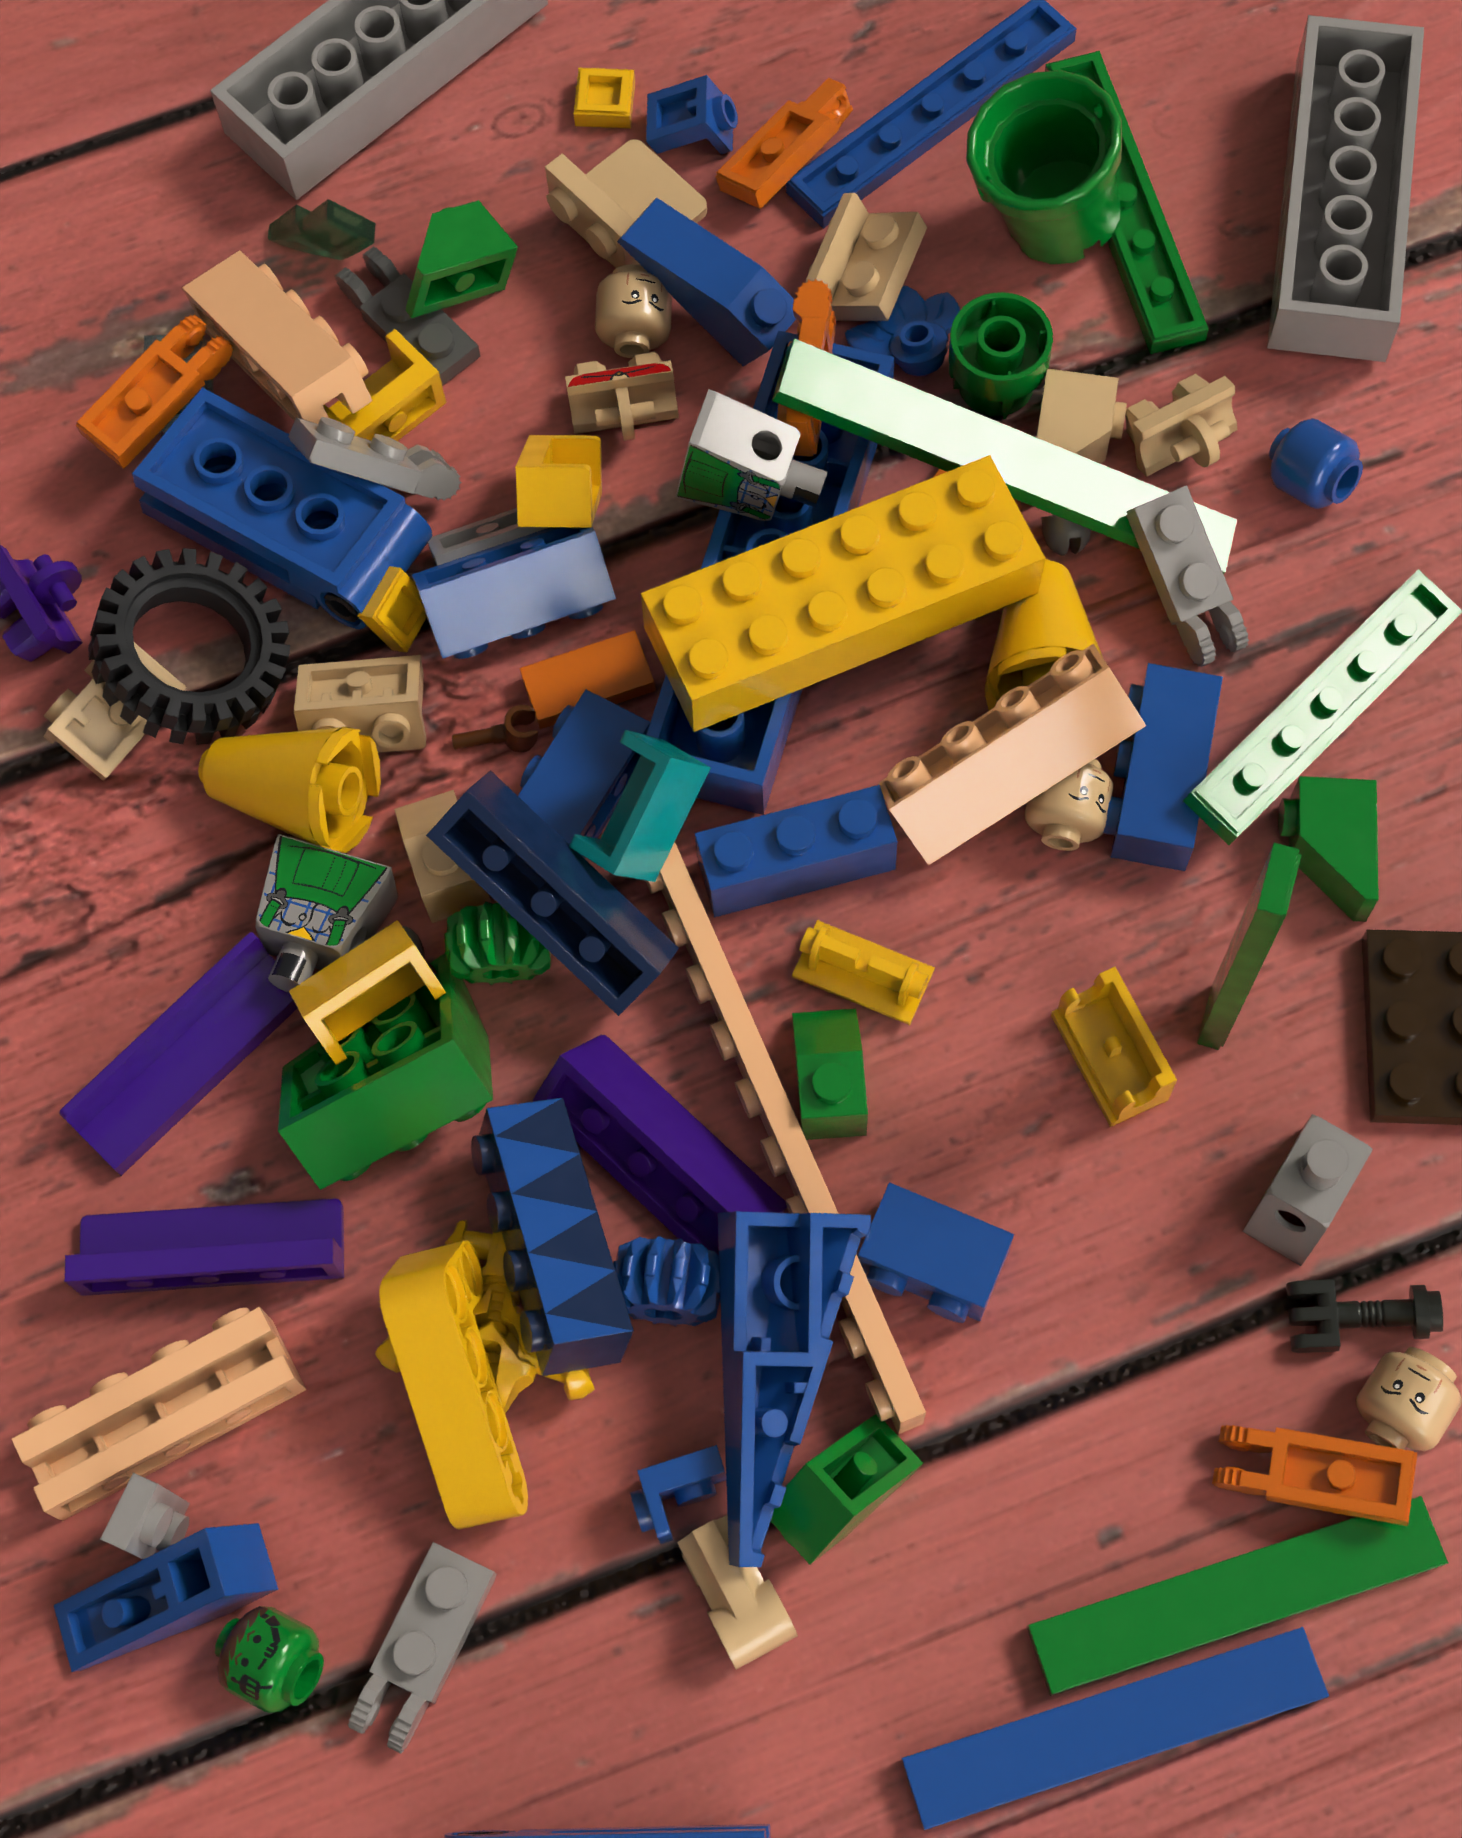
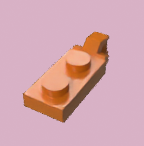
M827 78L805 101L797 104L788 100L716 172L715 178L720 191L761 209L837 133L842 123L853 111L845 90V84Z

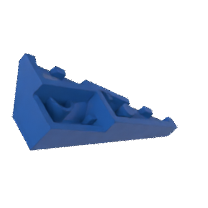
M740 1211L718 1213L729 1565L736 1567L762 1566L765 1555L761 1552L774 1509L781 1507L786 1491V1487L783 1485L785 1474L794 1446L801 1444L833 1345V1341L829 1337L841 1300L849 1295L854 1279L850 1272L861 1238L868 1235L871 1226V1215Z

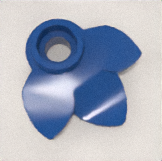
M903 285L888 321H869L846 330L845 338L849 347L894 357V362L909 375H928L939 369L944 362L949 348L947 335L951 332L953 321L960 311V307L955 298L948 292L936 294L924 301L916 290Z

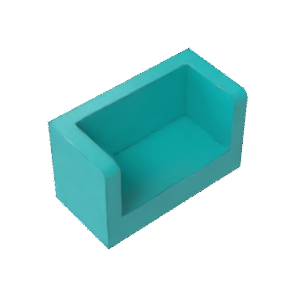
M625 730L619 742L641 755L601 839L574 834L569 847L613 875L655 882L711 767L663 739Z

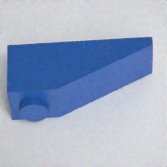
M655 198L617 241L648 273L657 277L668 293L743 367L770 351L774 345L778 330L786 332L796 320L792 309L794 298L761 265L658 198Z
M259 1523L204 1528L55 1604L54 1609L71 1672H76L228 1615L278 1590V1585Z

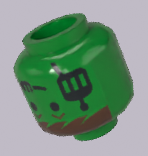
M269 1606L256 1607L247 1612L241 1619L234 1618L230 1620L221 1631L215 1645V1654L219 1657L217 1670L220 1684L229 1693L268 1713L280 1712L290 1705L298 1706L303 1703L316 1687L324 1666V1657L319 1653V1639L313 1629Z

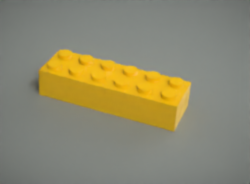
M988 455L642 592L643 622L645 631L693 732H696L1038 594L1046 558L992 457Z

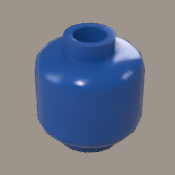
M1314 418L1301 421L1291 429L1286 428L1282 430L1274 439L1269 451V458L1272 460L1270 474L1273 484L1283 492L1315 509L1330 506L1332 503L1338 504L1346 500L1358 485L1363 471L1362 461L1359 460L1360 452L1357 442Z

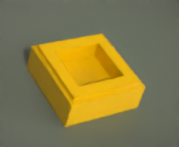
M578 68L574 105L575 126L631 128L635 91L634 70Z
M389 566L363 612L357 615L391 650L406 653L427 618L415 582L400 567Z

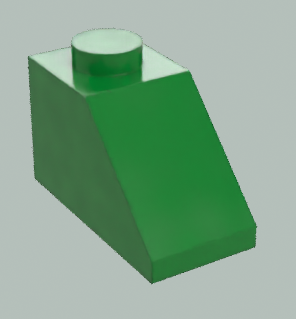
M479 200L457 207H448L439 212L432 213L405 309L411 318L505 290L518 246Z
M1299 776L1291 797L1281 799L1278 817L1279 835L1289 836V846L1300 849L1299 854L1302 856L1299 869L1351 920L1366 922L1379 900L1377 780Z
M856 1008L792 1013L800 1123L806 1140L867 1136L868 1107L863 1050Z
M874 1414L808 1461L785 1486L786 1491L781 1507L774 1509L771 1522L781 1532L784 1539L811 1565L847 1537L922 1466L923 1462L885 1421L881 1422L877 1414Z

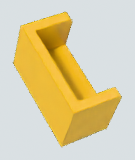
M396 329L385 336L391 360L364 380L373 401L354 414L340 401H337L329 408L325 404L323 405L329 418L352 428L355 431L354 436L372 441L374 434L384 435L399 441L447 403L439 371Z
M529 435L515 467L518 527L591 528L602 496L600 438L598 436Z
M397 920L303 981L300 985L289 990V993L305 1022L335 1065H338L347 1059L339 1044L340 1040L424 985H426L435 1000L446 994V991Z

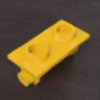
M817 920L814 928L808 927L799 948L802 954L792 973V977L910 1025L935 967Z

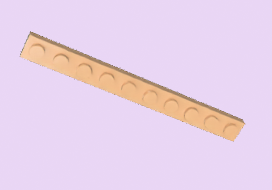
M674 842L656 881L645 880L651 894L662 890L670 909L661 913L668 935L677 947L686 945L694 964L685 969L693 993L699 1004L710 1001L719 1021L710 1025L716 1046L724 1061L734 1057L743 1079L735 1082V1087L742 1106L749 1119L760 1115L769 1136L760 1140L768 1166L774 1177L784 1173L794 1194V1197L786 1199L789 1213L839 1214L681 854ZM856 1254L850 1272L854 1279L849 1295L841 1300L847 1318L838 1321V1324L853 1359L864 1355L874 1377V1380L865 1383V1386L879 1420L882 1422L891 1418L897 1433L901 1434L922 1425L926 1411Z

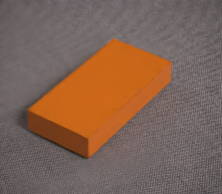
M635 630L519 668L531 706L536 711L535 717L540 729L555 725L563 709L568 705L575 707L586 689L614 704L656 691L653 676Z

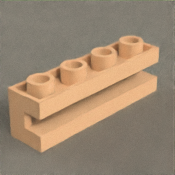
M239 250L182 287L196 316L207 324L205 332L211 338H215L218 335L228 340L234 349L231 358L294 421L298 417L319 424L321 417L329 418L323 405L335 397L352 414L373 401L362 379L368 374V369L356 349L350 343L341 347L328 323L321 316L312 319L307 307L298 294L292 289L285 293L277 277L266 264L257 267Z
M1092 644L1082 651L1076 650L1065 654L1052 665L1050 672L1030 685L1019 686L1008 691L997 701L993 709L973 722L966 721L954 726L943 736L939 744L919 757L912 756L900 761L890 770L888 776L878 784L890 812L927 864L930 865L1146 727V724L1095 645Z
M260 1307L249 1311L248 1308L233 1310L221 1316L212 1324L213 1332L190 1344L188 1340L173 1342L152 1355L151 1361L153 1364L130 1376L125 1372L111 1375L90 1388L91 1397L68 1409L65 1405L49 1408L30 1419L27 1423L29 1430L12 1438V1441L22 1463L31 1467L39 1485L33 1488L43 1511L64 1521L125 1488L133 1473L146 1477L305 1391L306 1387L273 1320Z

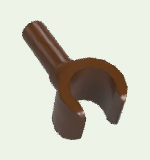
M517 705L508 710L505 715L504 724L453 734L452 742L454 749L505 742L509 749L515 752L529 751L537 742L538 731L519 732L513 727L528 725L534 722L536 711L528 705Z

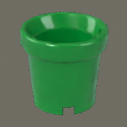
M1062 70L1029 73L1001 86L980 106L967 132L966 162L981 199L987 203L990 202L1000 211L1011 237L1020 244L1022 252L1031 259L1050 265L1079 261L1085 258L1084 249L1093 246L1098 240H1100L1102 247L1111 238L1120 220L1121 198L1117 185V169L1121 163L1122 120L1111 96L1090 78Z

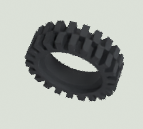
M183 548L178 562H173L169 549L156 551L152 565L148 563L145 556L134 560L129 574L122 569L113 578L111 588L106 587L101 597L88 647L89 660H95L91 672L96 684L106 682L102 696L109 706L118 701L124 704L120 714L122 719L131 725L138 715L147 720L143 733L156 738L160 726L171 729L169 742L178 744L184 743L188 732L195 733L197 745L210 744L216 731H219L221 738L234 737L240 724L247 730L256 723L260 712L265 713L286 670L284 667L289 659L290 645L285 644L289 635L287 621L277 622L282 610L279 602L274 598L264 603L263 598L268 587L259 578L249 586L244 584L243 580L247 568L236 562L229 574L219 570L223 558L222 555L210 552L206 564L202 565L196 563V549ZM181 601L197 603L210 608L227 619L237 631L244 647V670L230 684L217 690L192 692L169 686L149 672L136 652L133 628L138 619L150 609L164 603Z

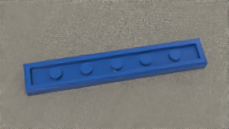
M1030 0L798 171L786 183V193L824 229L829 225L844 193H856L860 200H863L973 118L980 106L1001 86L1029 73H1033L1075 42L1077 28L1047 1Z
M1304 1627L955 1740L904 1757L901 1760L923 1830H927L1327 1698L1329 1694Z

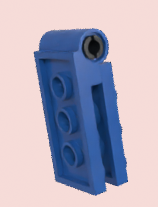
M202 387L132 473L135 487L145 492L139 499L142 512L212 552L222 555L223 558L234 564L236 562L247 568L248 572L318 610L321 606L329 615L342 624L354 629L365 628L366 624L357 616L358 613H362L389 566L400 567L405 573L433 536L427 521L416 510L405 503L404 496L381 484L310 463L290 441L288 433Z

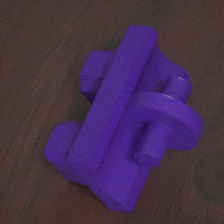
M0 545V618L5 619L16 609L22 615L21 618L3 632L2 637L10 651L15 656L29 662L40 657L52 647L70 654L83 643L65 614V611L73 609L77 604L73 593L82 582V575L79 570L69 561L53 563L50 556L46 554L37 557L34 562L29 559L15 560L12 559L8 550Z

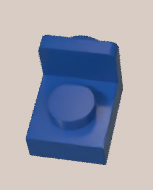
M707 75L647 94L646 142L657 154L706 138L721 155L733 151V129L738 124L736 107L731 97L727 94L723 95Z
M717 1445L637 1470L642 1489L632 1491L630 1495L642 1533L655 1529L660 1544L673 1541V1535L662 1501L675 1497L677 1506L682 1507L709 1499L717 1494L714 1484L726 1481V1473Z

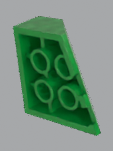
M446 953L430 963L436 971L434 975L446 991V994L435 1000L426 985L390 1007L339 1041L347 1059L338 1065H335L318 1041L283 1066L278 1132L320 1190L338 1180L350 1181L357 1178L373 1162L396 1150L403 1152L418 1146L426 1139L429 1133L452 1121L462 1122L474 1117L485 1107L486 1103L493 1100L489 1037L464 980L451 975Z

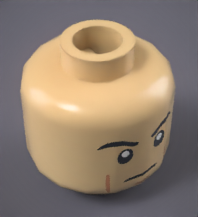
M630 264L617 267L598 286L595 315L596 334L603 343L614 348L615 352L622 357L633 358L637 354L649 353L650 350L658 348L668 340L671 330L672 296L661 281L651 273H648L641 265Z
M1092 760L1027 802L1025 820L1032 830L1042 835L1041 841L1045 845L1058 850L1072 851L1078 849L1080 843L1093 841L1103 834L1113 791V782L1107 773L1101 770L1102 765L1098 760Z
M1409 1347L1405 1353H1386L1379 1360L1356 1399L1359 1413L1369 1423L1365 1434L1373 1442L1381 1446L1404 1450L1407 1447L1418 1451L1433 1449L1439 1443L1462 1403L1460 1392L1454 1384L1457 1378L1456 1373L1440 1359L1415 1347Z

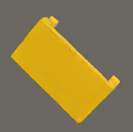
M1116 967L1099 973L1094 980L1095 984L1084 992L1077 994L1074 988L1067 990L1060 998L1058 1009L1051 1012L1053 1021L1110 1127L1168 1101L1177 1082L1172 1069Z

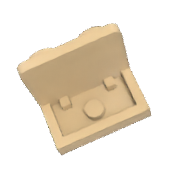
M629 140L587 174H584L563 153L545 166L549 190L546 198L554 214L562 222L569 224L590 244L600 257L608 260L615 268L630 264L640 265L617 241L655 198L662 200L695 223H698L707 214L706 199L640 140Z

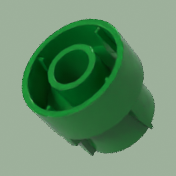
M998 292L979 296L968 302L958 312L950 332L949 375L953 378V389H959L963 400L972 409L988 416H1003L1004 420L1009 414L1020 410L1028 403L1033 391L1044 380L1050 364L1053 331L1044 311L1037 304L1023 296Z

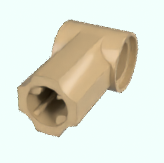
M727 1515L706 1523L677 1542L695 1583L700 1587L711 1608L707 1614L736 1670L798 1636L770 1580L764 1581L757 1567L729 1565Z

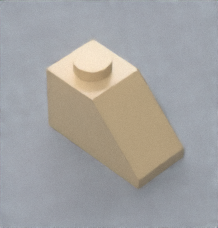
M1047 369L1037 438L1101 464L1104 462L1110 438L1121 439L1127 403L1115 402L1119 378Z
M454 790L394 809L407 855L432 923L448 918L465 906L483 905L485 901L491 903L489 894L426 836L457 802Z

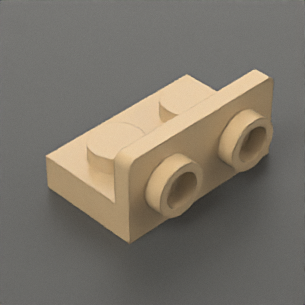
M844 193L834 216L829 222L828 230L816 258L810 266L806 282L816 279L817 281L823 280L824 284H828L832 294L831 306L832 311L835 312V321H888L927 226L918 212L868 213L856 193Z
M134 642V647L141 662L153 676L169 686L183 691L186 689L183 683ZM93 660L84 670L92 678L93 675L91 672L95 660ZM93 678L78 696L67 689L50 707L44 717L52 725L47 729L43 737L51 744H54L55 741L58 742L104 781L145 735L143 730L147 720L138 715L131 725L120 717L124 704L118 701L109 706L102 696L106 682L96 684Z
M412 655L299 665L294 703V715L298 731L351 727L361 730L359 732L361 735L370 736L376 744L378 753L425 748L426 732L422 716L424 672L421 656Z

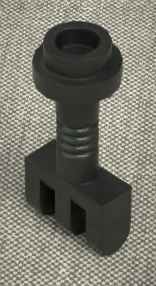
M1335 1279L1293 1281L1286 1284L1288 1299H1315V1307H1300L1288 1310L1289 1324L1292 1326L1317 1325L1318 1334L1291 1336L1292 1352L1339 1351L1341 1347L1339 1329L1360 1328L1361 1326L1366 1328L1368 1326L1374 1327L1375 1325L1377 1327L1382 1325L1384 1327L1412 1326L1414 1339H1429L1430 1332L1443 1331V1307L1440 1291H1427L1425 1285H1410L1409 1299L1382 1300L1381 1302L1379 1300L1374 1302H1337Z

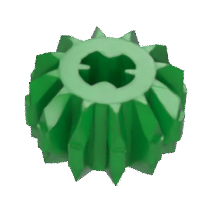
M485 901L483 905L465 906L459 912H455L447 918V932L444 934L446 959L449 961L451 975L460 980H466L471 984L480 982L489 983L490 985L502 982L512 984L513 981L531 980L550 969L552 953L499 903Z

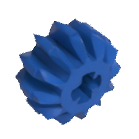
M661 1236L655 1239L638 1237L618 1247L616 1261H613L628 1314L633 1319H644L652 1321L653 1324L664 1323L677 1327L679 1324L697 1326L717 1317L720 1303L719 1255L716 1252L708 1250L702 1244L683 1242L682 1238L670 1240Z

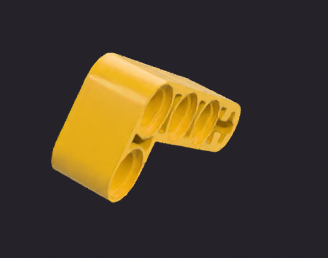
M467 1240L399 1257L382 1278L379 1289L383 1319L444 1509L450 1523L458 1530L522 1516L526 1513L528 1507V1492L524 1472L473 1314V1309L483 1294V1276L476 1251Z

